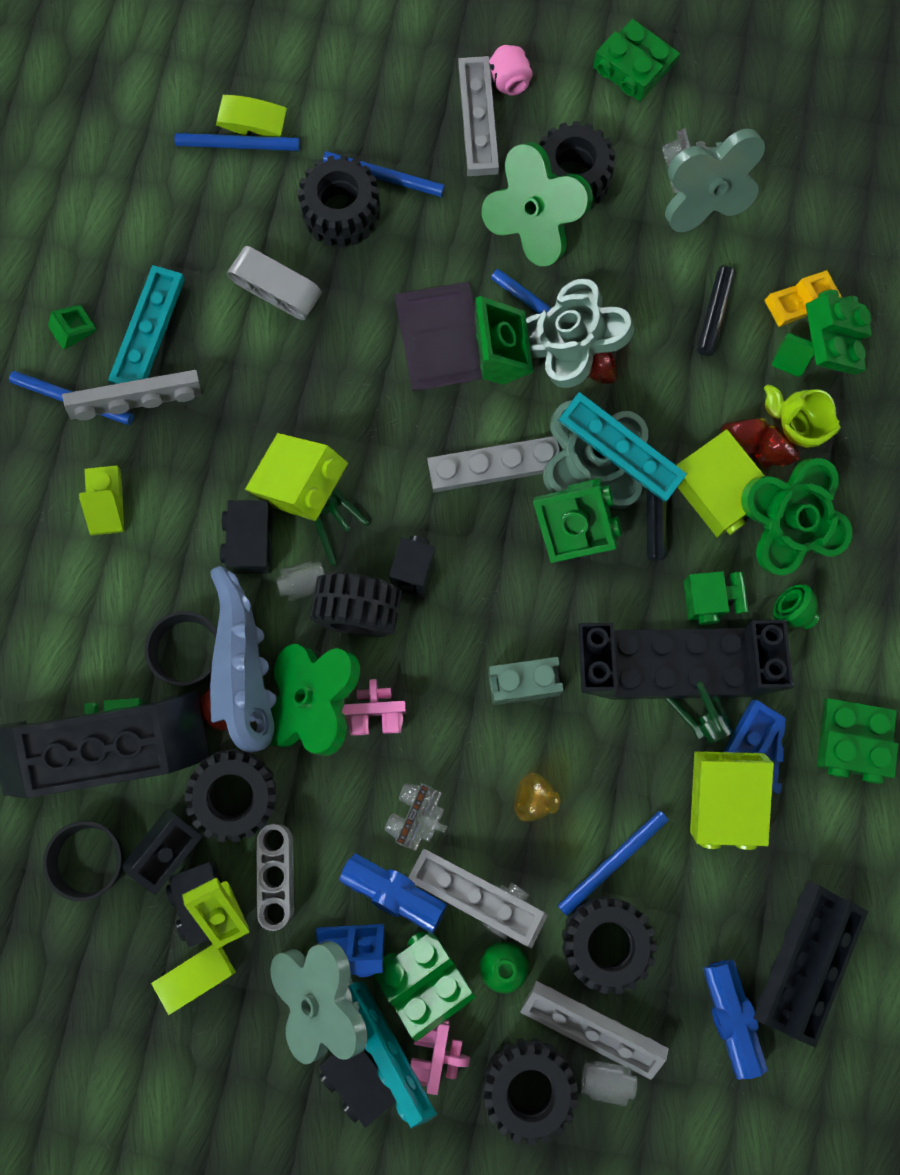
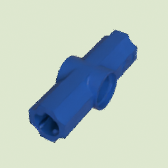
M356 853L349 858L339 878L340 882L345 886L371 899V903L382 911L397 918L400 915L431 934L439 926L447 909L446 903L415 887L416 884L408 877L392 869L386 871Z
M734 960L718 961L702 967L714 1005L712 1007L714 1023L721 1039L725 1041L735 1077L741 1080L762 1076V1074L768 1072L756 1033V1030L759 1028L758 1021L753 1019L755 1011L750 1000L747 997L745 998Z

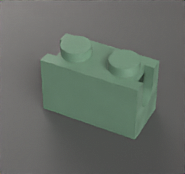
M558 657L489 666L488 676L493 705L560 696L564 690L558 676Z

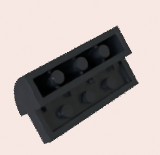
M808 881L804 891L799 896L798 907L792 922L785 931L784 942L779 955L771 966V975L764 992L758 999L757 1010L753 1019L816 1048L868 911L852 901L839 897L824 887Z

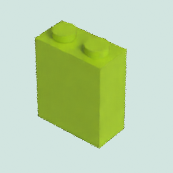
M726 429L676 465L687 474L677 488L716 537H719L726 531L729 535H732L746 524L743 519L747 515L743 510L741 502L743 490L752 479L765 476Z
M277 433L245 490L258 500H268L272 508L316 521L348 462L328 445Z
M694 751L690 833L696 844H700V846L707 849H719L722 845H735L743 850H754L757 846L769 845L774 763L765 753Z

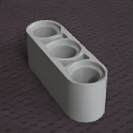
M249 246L243 247L227 271L228 277L238 286L300 320L307 318L322 295L321 289L314 282Z
M280 824L266 825L260 830L257 836L258 922L263 928L269 931H276L288 925L294 915L293 835L289 828ZM273 830L281 832L284 838L282 847L277 851L272 850L267 844V836ZM273 866L279 867L284 873V881L278 887L271 885L267 879L268 871ZM272 903H277L284 909V919L280 923H275L268 917L267 911Z

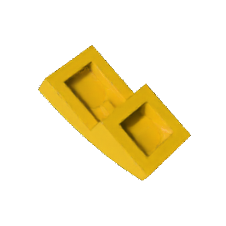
M826 270L802 278L795 286L771 293L764 301L778 327L806 317L807 310L805 304L817 299L820 293L827 290L838 291Z

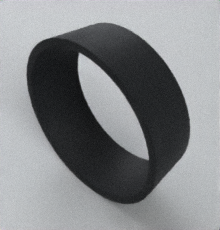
M178 611L164 616L154 624L146 638L145 658L150 670L157 678L171 685H193L202 682L211 675L212 665L197 679L188 682L177 681L169 677L162 670L158 662L157 650L159 642L164 633L176 624L183 622L199 623L208 628L216 639L217 631L212 623L202 615L190 611Z
M79 821L68 824L56 832L46 846L43 856L45 878L53 891L65 899L72 901L94 899L111 888L120 877L123 870L121 865L124 863L123 847L112 831L98 823ZM95 828L105 831L114 842L118 857L117 868L112 880L105 888L90 893L79 892L69 887L62 879L58 868L59 852L64 842L72 834L83 829Z

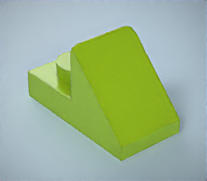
M118 465L85 469L86 492L79 493V499L90 535L125 532L121 469Z
M215 878L182 895L184 906L216 949L250 932L227 881L220 883Z

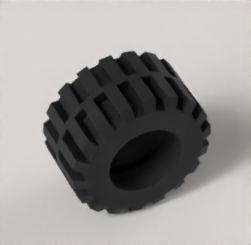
M573 121L571 126H568L566 122L561 123L558 130L554 127L548 130V135H543L539 145L546 151L552 173L557 176L570 174L559 167L564 162H578L588 169L587 172L577 175L583 177L592 189L593 202L590 208L592 209L594 203L599 204L603 200L604 194H607L615 166V150L611 149L612 142L609 138L603 139V131L600 129L597 131L592 130L593 125L586 123V126H580L578 121Z
M342 155L340 159L335 160L334 156H329L326 162H322L320 159L315 162L314 169L309 167L305 171L306 178H301L299 182L298 198L306 228L309 233L313 232L314 238L319 242L324 238L325 244L333 246V243H338L339 247H346L345 243L351 242L352 246L359 244L358 239L360 237L364 240L370 236L369 230L374 231L377 227V220L380 219V201L376 178L374 175H371V170L366 165L361 167V162L355 158L352 162L348 161V156ZM336 195H348L356 199L350 206L343 209H332L324 205L328 199Z
M338 572L319 575L316 580L310 620L321 627L342 633L370 637L392 635L396 632L402 590L392 583L365 575Z
M238 749L221 750L205 758L194 770L189 778L187 791L185 792V801H187L186 811L188 816H192V824L195 828L198 829L200 827L204 831L203 835L208 838L211 835L217 837L218 842L225 843L226 839H232L233 843L240 842L241 838L247 836L249 839L255 835L258 829L262 830L267 824V820L274 811L276 802V782H274L272 771L270 768H267L264 764L265 761L260 757L257 758L252 755L253 753L238 751ZM238 775L251 785L253 799L245 811L238 814H227L214 806L210 792L214 782L221 776Z
M611 897L592 898L587 900L586 904L577 906L574 909L576 912L567 918L566 929L562 932V951L567 965L575 976L587 987L594 988L604 994H608V991L621 994L624 993L623 989L629 988L633 990L638 987L636 982L640 979L645 981L649 976L646 973L649 966L654 967L656 959L652 958L653 951H657V943L653 941L655 932L653 927L649 926L647 917L639 912L635 906ZM606 922L620 925L628 937V948L624 957L619 962L609 966L596 963L588 952V941L591 933L596 927Z
M524 1038L516 1039L517 1043L510 1045L508 1042L502 1046L503 1050L499 1054L495 1052L491 1057L492 1062L490 1066L487 1065L485 1080L483 1081L485 1106L492 1123H496L498 1131L502 1135L509 1134L511 1141L519 1144L520 1140L524 1139L527 1145H536L535 1140L542 1139L545 1144L551 1141L550 1135L556 1132L559 1137L565 1131L563 1128L565 1122L570 1124L573 1120L572 1110L577 1108L578 1103L576 1091H578L577 1083L566 1059L560 1052L558 1053L555 1050L554 1046L546 1043V1045L542 1044L540 1039L532 1038V1041H525ZM527 1070H536L545 1074L551 1083V1092L546 1102L532 1110L518 1108L508 1097V1087L512 1079L517 1074Z

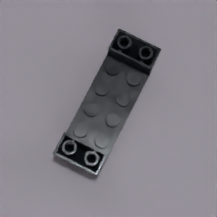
M751 620L746 628L614 630L613 623L578 624L582 693L611 700L702 698L697 687V682L702 681L710 698H743L789 690L794 687L786 620Z
M199 691L166 696L159 702L31 724H27L25 720L0 725V784L2 793L5 796L31 798L170 774L201 763L205 758L211 756Z

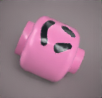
M514 45L500 46L489 60L491 77L499 92L514 96L526 90L533 73L526 53L521 47Z

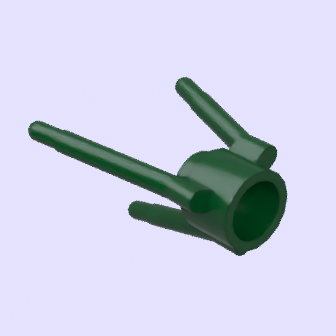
M335 487L321 514L325 515L331 512L346 532L350 531L351 527L337 509L339 502L363 525L368 526L370 524L369 520L344 498L337 487ZM319 515L314 523L330 564L336 566L337 561Z
M702 681L697 682V687L708 712L698 717L701 722L699 725L676 699H665L692 728L697 739L705 737L707 743L712 744L733 733L721 698H713L714 707Z

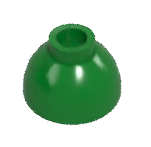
M806 584L795 585L785 590L774 604V620H786L788 628L803 627L804 629H810L814 627L820 618V615L817 613L818 600L814 591Z
M498 942L488 947L483 953L479 965L480 975L483 982L491 990L502 994L512 993L521 988L529 974V962L526 954L519 946L510 942Z

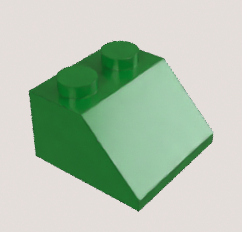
M483 296L477 297L475 302V324L482 378L506 385L532 373L533 365L525 311Z

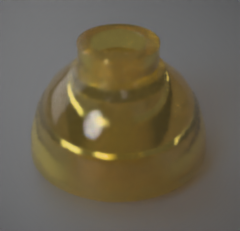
M533 772L523 777L517 787L514 800L515 812L521 821L532 822L544 818L549 813L554 814L557 812L560 805V796L553 791L550 783L541 775Z

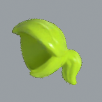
M769 384L764 387L767 395L765 400L766 411L771 417L781 419L785 436L795 445L806 448L819 446L840 430L841 427L836 417L834 401L827 392L817 389L797 391L784 401L780 390Z

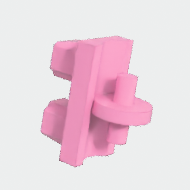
M370 679L369 689L357 690V700L370 699V703L344 704L342 713L347 718L350 735H369L370 716H382L383 734L401 733L403 714H407L405 701L379 702L378 699L391 698V688L378 689L377 679Z
M445 1020L414 1043V1045L433 1048L431 1061L417 1058L411 1059V1067L420 1084L427 1087L426 1093L438 1095L443 1063L448 1064L446 1078L449 1079L457 1078L458 1067H469L471 1058L461 1054L462 1040L452 1039L450 1051H445L449 1020Z

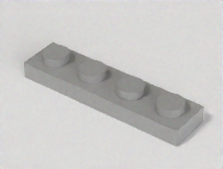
M489 56L458 58L467 176L496 175L499 172Z
M196 370L62 394L64 407L70 420H90L100 414H122L132 408H154L164 402L175 400L187 402L197 396H202Z
M554 436L427 458L433 493L543 474L546 464L560 452L558 442Z
M424 848L408 877L416 886L531 949L548 914Z
M538 981L535 982L523 1002L520 1013L652 1080L667 1060L669 1048Z

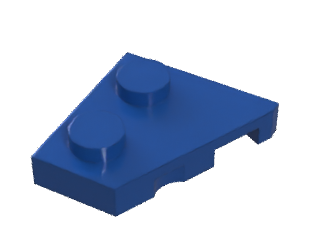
M751 700L723 752L765 753L774 763L772 793L780 794L782 784L778 783L779 762H783L784 748L782 746V737L785 732V718L758 700Z
M384 924L316 928L317 944L333 941L344 950L350 965V975L369 977L375 973H383Z

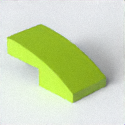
M223 95L216 126L246 136L249 130L265 137H280L287 108L255 98Z
M212 944L151 984L166 1012L170 1015L232 976L236 971L223 948L216 949Z

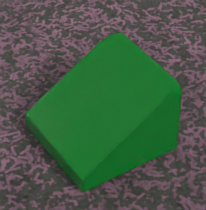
M81 304L51 311L48 327L62 349H67L96 332V327Z
M790 332L787 333L772 360V366L800 377L814 355L812 342Z

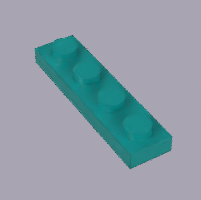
M152 265L108 378L111 385L148 378L185 281L182 273Z
M578 392L557 420L664 502L669 499L687 475L580 392Z
M354 982L348 986L352 996V1003L358 1001L359 1013L367 1029L365 1050L374 1058L378 1066L377 1072L380 1080L386 1087L390 1088L397 1101L396 1109L398 1114L409 1124L410 1128L428 1122L437 1115L434 1107L366 983Z

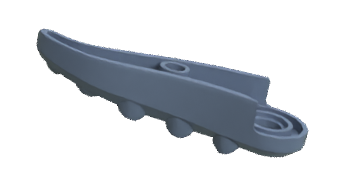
M218 566L211 570V578L217 589L220 602V614L211 669V721L225 720L229 735L234 744L242 751L252 753L264 750L271 744L274 736V720L270 708L276 702V695L264 688L262 676L269 670V665L264 658L259 657L258 644L264 639V634L260 628L255 626L251 603L241 588L235 574L223 566ZM256 721V732L251 728L250 722Z

